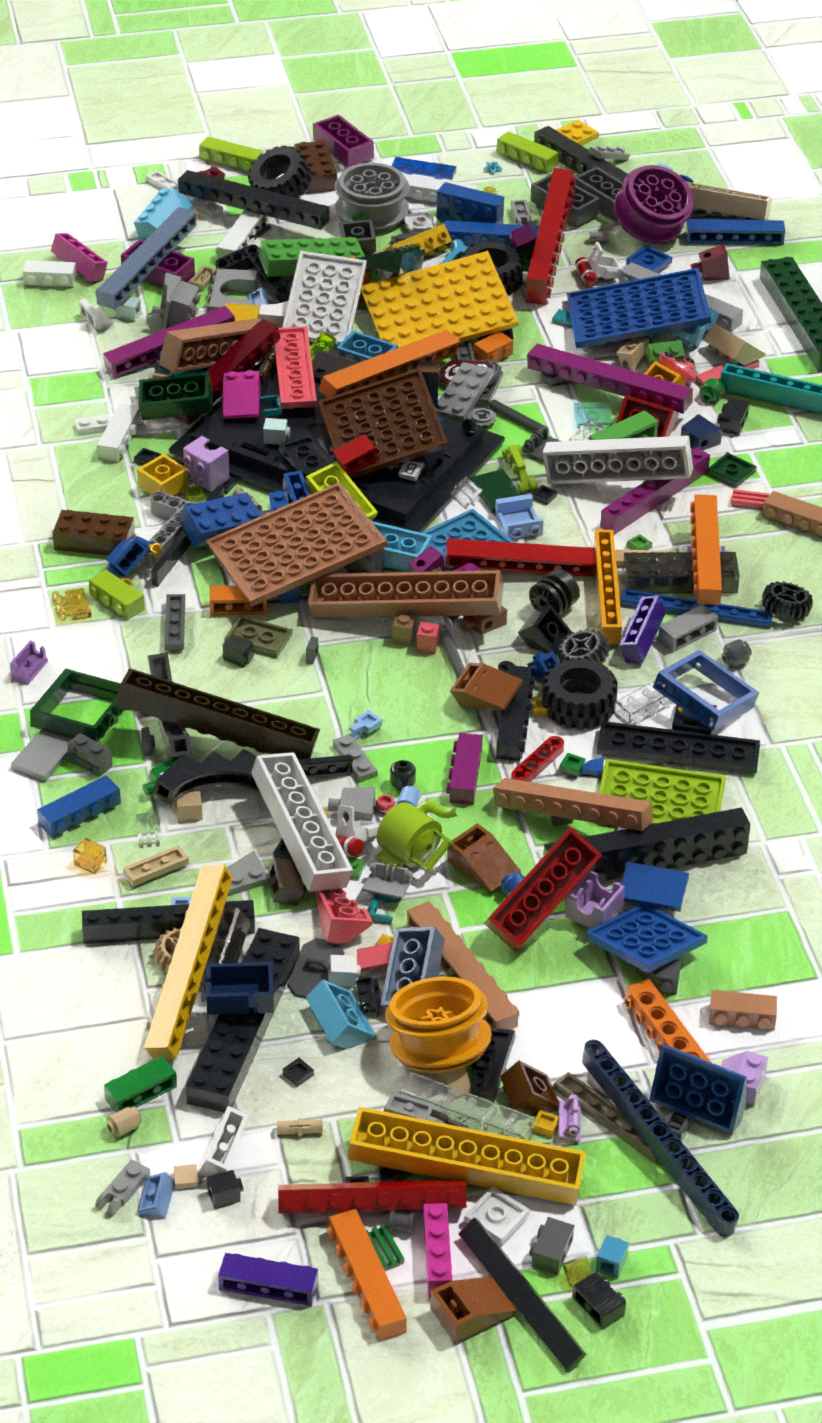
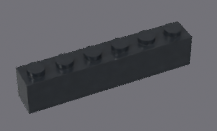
M508 665L507 673L522 679L524 682L509 702V705L505 710L501 711L496 744V759L520 761L521 753H525L526 741L523 740H527L528 728H525V726H529L530 715L527 713L531 712V701L528 700L533 698V688L530 687H534L535 675H531L532 667Z

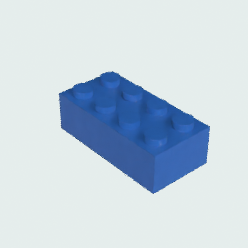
M444 182L438 189L437 219L443 221L503 224L504 196Z
M246 492L186 505L178 521L194 547L198 548L206 546V540L262 515Z

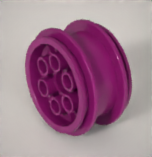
M646 165L634 169L626 176L622 188L615 197L614 210L619 224L629 235L642 242L658 244L670 241L680 234L685 221L692 213L693 197L688 184L676 172L663 166Z

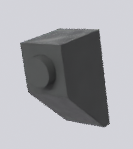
M673 960L650 973L637 968L636 973L643 980L650 979L659 992L677 994L681 961Z

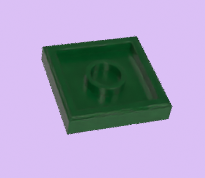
M727 452L707 469L706 474L737 488L756 472L757 466Z

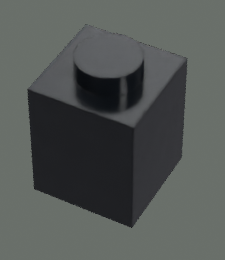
M234 1170L206 1177L207 1193L214 1209L241 1202L240 1192L244 1190L241 1178H236Z

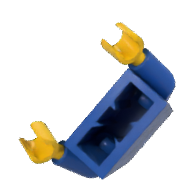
M139 536L122 540L106 558V561L109 563L107 571L128 585L135 587V584L125 577L147 551L151 550L155 558H160L158 551L164 552L159 543L152 545V542Z

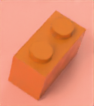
M501 331L474 343V357L476 360H493L498 362L513 355V340Z

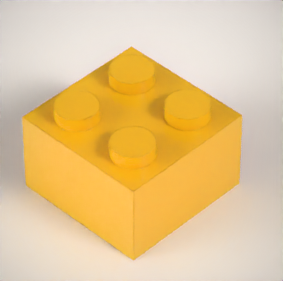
M162 454L137 469L138 487L150 495L153 492H164L174 496L184 488L189 487L188 469L167 455Z

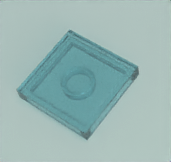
M609 402L574 403L576 429L607 428L612 426Z

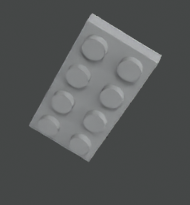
M463 362L439 398L438 407H435L436 412L464 421L494 376V369Z

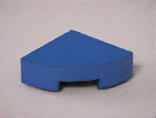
M595 758L586 762L582 768V775L602 777L604 758Z

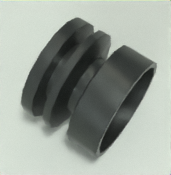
M561 569L551 571L542 580L538 581L537 584L533 585L529 591V599L535 610L550 604L559 616L567 608L575 604L580 597V589L575 579L568 572Z

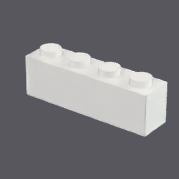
M119 403L97 444L98 459L119 462L121 457L125 455L127 445H130L132 436L136 434L138 425L142 423L138 406Z

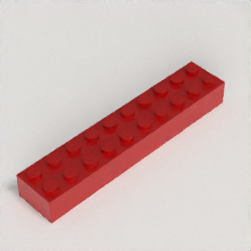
M553 169L527 275L526 303L546 305L547 299L551 298L552 289L550 287L554 286L553 276H556L557 266L555 265L559 264L560 255L558 254L562 252L561 243H564L565 233L563 232L567 231L566 221H569L570 211L568 210H572L573 200L571 199L575 197V189L572 187L575 186L576 177H573V170Z

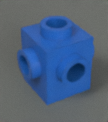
M552 651L546 654L540 652L532 657L533 660L527 665L532 667L531 675H535V680L538 681L544 679L545 674L552 666L560 663Z

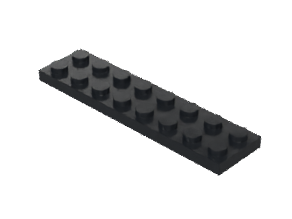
M602 721L597 754L757 773L761 740Z

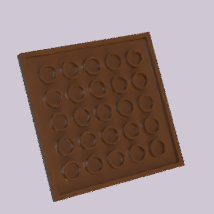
M420 368L318 401L334 450L364 434L376 449L378 460L350 474V479L449 447Z

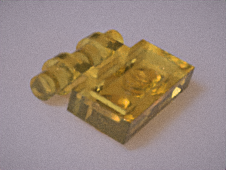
M84 588L65 591V596H61L58 591L52 593V603L56 606L55 613L61 621L66 620L67 616H72L73 620L92 617Z

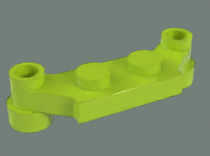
M514 444L508 446L509 449L502 450L503 459L507 460L508 464H512L513 474L517 475L520 481L517 482L520 493L529 490L530 492L536 491L538 489L535 476L528 478L526 466L522 459L521 446Z

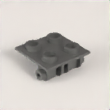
M541 426L538 431L534 432L524 442L521 449L522 452L544 461L542 452L546 442L561 441L548 436L549 428Z

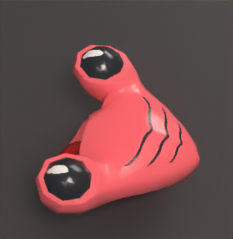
M668 351L660 354V362L681 375L685 384L695 381L696 365L692 358H684L681 363L677 362L673 358L672 353Z

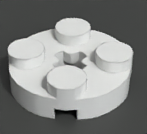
M414 211L410 213V216L407 217L406 215L404 226L408 233L426 231L437 226L436 216L428 215L429 212Z

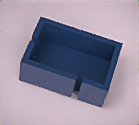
M273 962L206 964L207 1015L249 1014V1010H254V1014L274 1013Z

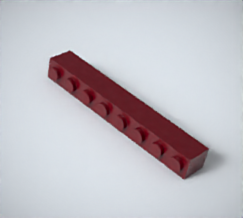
M262 318L206 371L209 372L213 385V403L223 394L224 373L231 371L246 372L281 339L277 325ZM201 414L175 416L174 418L190 426Z

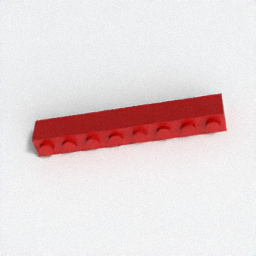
M447 538L445 568H459L472 562L481 570L549 574L555 569H561L572 576L594 577L596 552L595 548Z
M465 1180L278 1185V1214L346 1212L353 1209L357 1211L421 1210L424 1204L447 1203V1209L467 1208Z

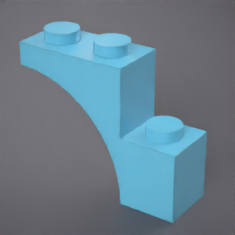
M709 308L712 323L704 326H692L688 329H676L673 335L678 338L677 341L681 340L683 345L692 348V346L699 347L706 330H710L713 323H716L720 313Z

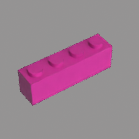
M55 233L51 252L64 262H75L76 272L83 275L87 281H103L108 262L69 233Z
M447 1203L424 1204L423 1206L428 1298H431V1290L453 1281Z

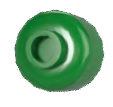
M710 378L701 386L699 394L702 400L709 403H717L724 395L725 387L720 380Z

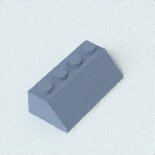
M435 926L395 929L380 1004L382 1008L387 1009L393 995L406 985L419 980L438 977L445 938Z

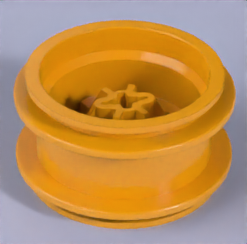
M455 977L427 978L401 988L393 995L385 1012L386 1022L394 1030L389 1042L392 1054L405 1067L423 1073L450 1072L474 1063L484 1054L492 1037L491 1028L483 1019L488 1009L485 995L473 983Z

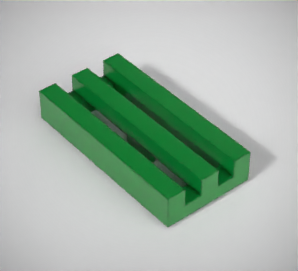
M385 1223L381 1224L378 1229L373 1227L370 1232L366 1230L384 1270L404 1263V1256ZM381 1234H382L383 1237L385 1238L387 1244L389 1245L391 1251L393 1252V1254H394V1256H395V1258H396L397 1260L394 1259V1257H393V1255L391 1254L389 1248L387 1247L385 1241L383 1240ZM373 1237H375L376 1240L378 1241V1243H379V1245H380V1247H381L383 1253L386 1255V1257H387L389 1263H386V1262H385V1260H384L383 1256L381 1255L379 1249L377 1248V1246H376L374 1240L372 1239Z

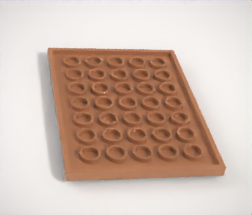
M340 482L206 540L210 551L251 607L388 547L387 540Z

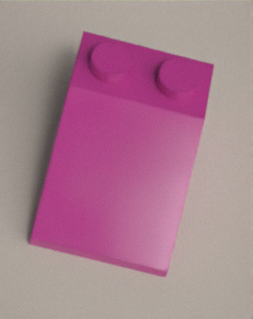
M231 371L224 373L223 419L259 417L261 397L259 371Z

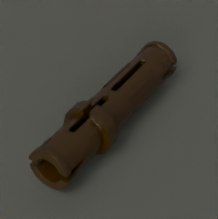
M268 350L266 356L260 362L261 365L258 369L260 384L265 382L269 371L274 367L276 352L272 355L274 350Z

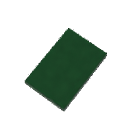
M503 469L470 477L471 485L492 513H495L496 499L522 495Z

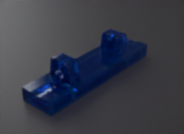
M395 157L391 165L404 174L435 177V179L453 180L457 171V166Z

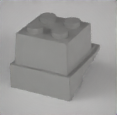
M167 272L164 279L161 307L153 306L152 312L160 314V317H162V330L197 317L199 308H196L201 297L199 287L181 280V277Z

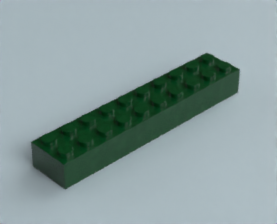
M793 257L761 261L760 280L818 372H821V300Z

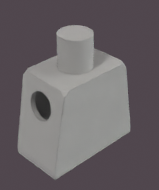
M375 787L342 789L341 799L329 798L328 811H338V805L354 807L355 821L364 820L372 822L375 807ZM344 811L343 818L346 823L349 820V814L347 811Z

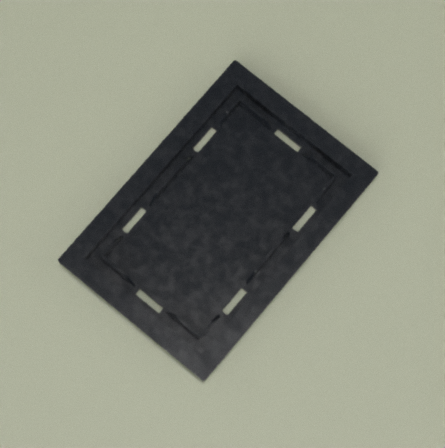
M276 359L274 367L269 371L265 382L261 384V397L280 396ZM260 362L252 369V371H258L261 365ZM313 370L317 407L285 408L281 415L264 416L263 411L265 409L277 408L276 402H260L259 417L223 419L222 397L212 407V412L204 414L169 448V453L183 458V448L203 436L210 440V442L205 444L209 450H216L219 447L228 450L230 476L273 492H283V475L296 472L297 470L279 451L280 444L264 443L263 428L265 419L287 420V427H290V438H286V442L311 434L329 454L332 441L318 403L319 400L327 398L319 391L321 379L327 374ZM437 413L443 419L446 430L445 436L449 447L425 455V460L421 461L425 463V467L421 470L416 481L399 477L398 473L401 468H393L391 470L384 468L351 480L358 488L365 490V492H362L363 495L378 512L372 520L373 522L421 533L470 480V477L502 445L505 437L479 427L473 433H465L462 430V421ZM242 446H246L256 451L267 454V456L247 450L245 448H242ZM329 454L336 461L335 455ZM438 461L443 462L430 477L425 476Z

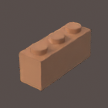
M711 990L709 1024L775 1030L777 996Z

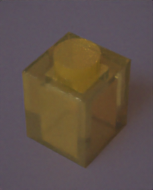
M84 838L73 850L74 865L93 874H96L107 863L106 847L87 838Z

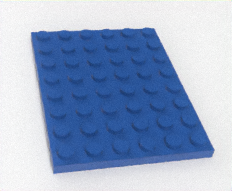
M699 268L566 293L576 348L603 345L613 341L619 342L629 338L636 339L639 336L655 335L656 333L688 329L692 326H704L712 323Z

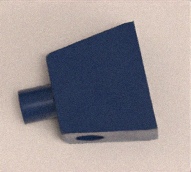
M698 414L682 426L681 436H689L691 449L697 447L701 450H706L721 444L722 429Z

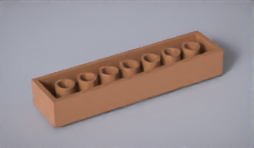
M256 318L168 331L164 338L159 365L174 373L211 367L261 319Z

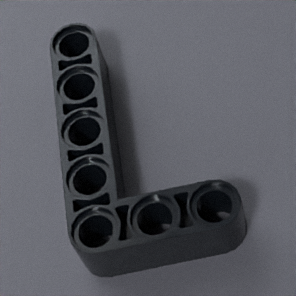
M255 244L248 245L219 258L215 262L216 270L252 269L257 271V278L277 304L289 301L290 290L281 276H266L258 257L259 246Z

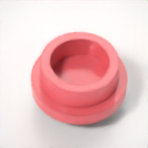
M387 794L380 795L375 802L376 810L381 813H387L395 806L393 797Z

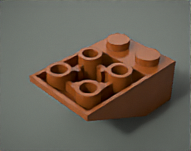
M469 663L450 692L460 707L505 710L524 681L484 663Z
M478 823L453 839L452 842L454 844L450 845L447 849V861L491 894L502 886L501 881L509 873H521V870L493 834Z
M493 1277L450 1281L431 1290L430 1309L455 1343L517 1313L516 1308Z

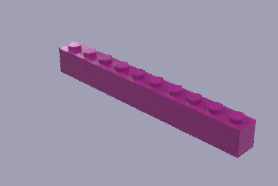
M536 344L527 354V368L538 372H545L552 376H558L562 379L625 397V395L635 397L674 409L682 414L693 403V388L541 344Z

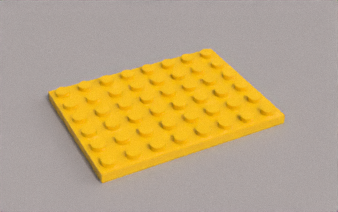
M488 251L362 285L361 288L362 297L379 339L396 344L398 348L444 330H448L458 340L464 342L519 326L518 318Z

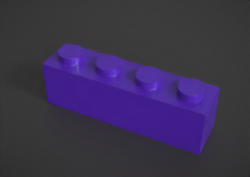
M642 596L619 644L626 663L644 662L666 614L659 596Z
M225 1252L218 1273L219 1290L308 1306L313 1305L318 1287V1268L289 1264L284 1261L266 1260L261 1257L243 1256L238 1253Z

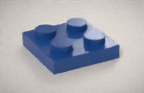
M645 245L626 258V264L635 263L658 273L672 263L673 257Z

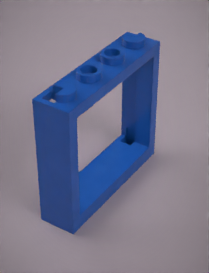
M701 650L658 672L652 687L712 731L752 709L760 693ZM695 668L737 698V700L718 710L675 678Z

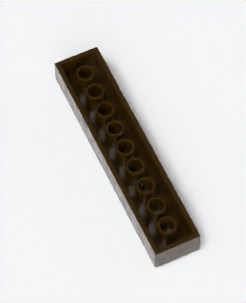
M131 668L128 669L120 684L115 705L120 706L122 709L134 710L143 716H153L162 722H172L178 724L181 728L197 730L200 734H209L222 741L228 740L241 747L247 746L259 753L281 754L294 752L297 759L312 757L320 732L319 728Z

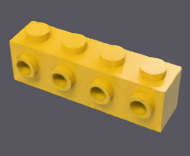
M443 223L397 242L386 248L385 251L392 250L394 247L399 248V246L405 247V245L417 244L420 245L421 249H425L427 257L435 253L434 250L436 249L439 251L448 247L447 244L452 242Z

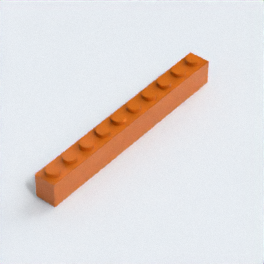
M448 330L438 332L325 375L321 379L319 391L329 398L412 371L414 367H417V362L442 361L457 354L461 341Z

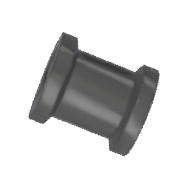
M391 1210L388 1226L389 1232L401 1230L412 1234L415 1214H397L394 1210Z

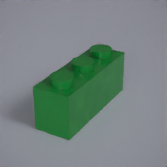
M160 1056L104 1084L105 1100L115 1112L126 1107L131 1108L134 1106L137 1108L177 1088L176 1072L165 1058Z

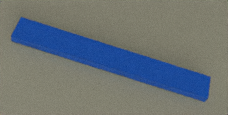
M623 589L620 606L636 608L642 596H659L665 613L682 615L702 605L697 604V600L628 589ZM704 604L718 616V621L767 629L771 627L773 614L771 615L770 611L726 604Z

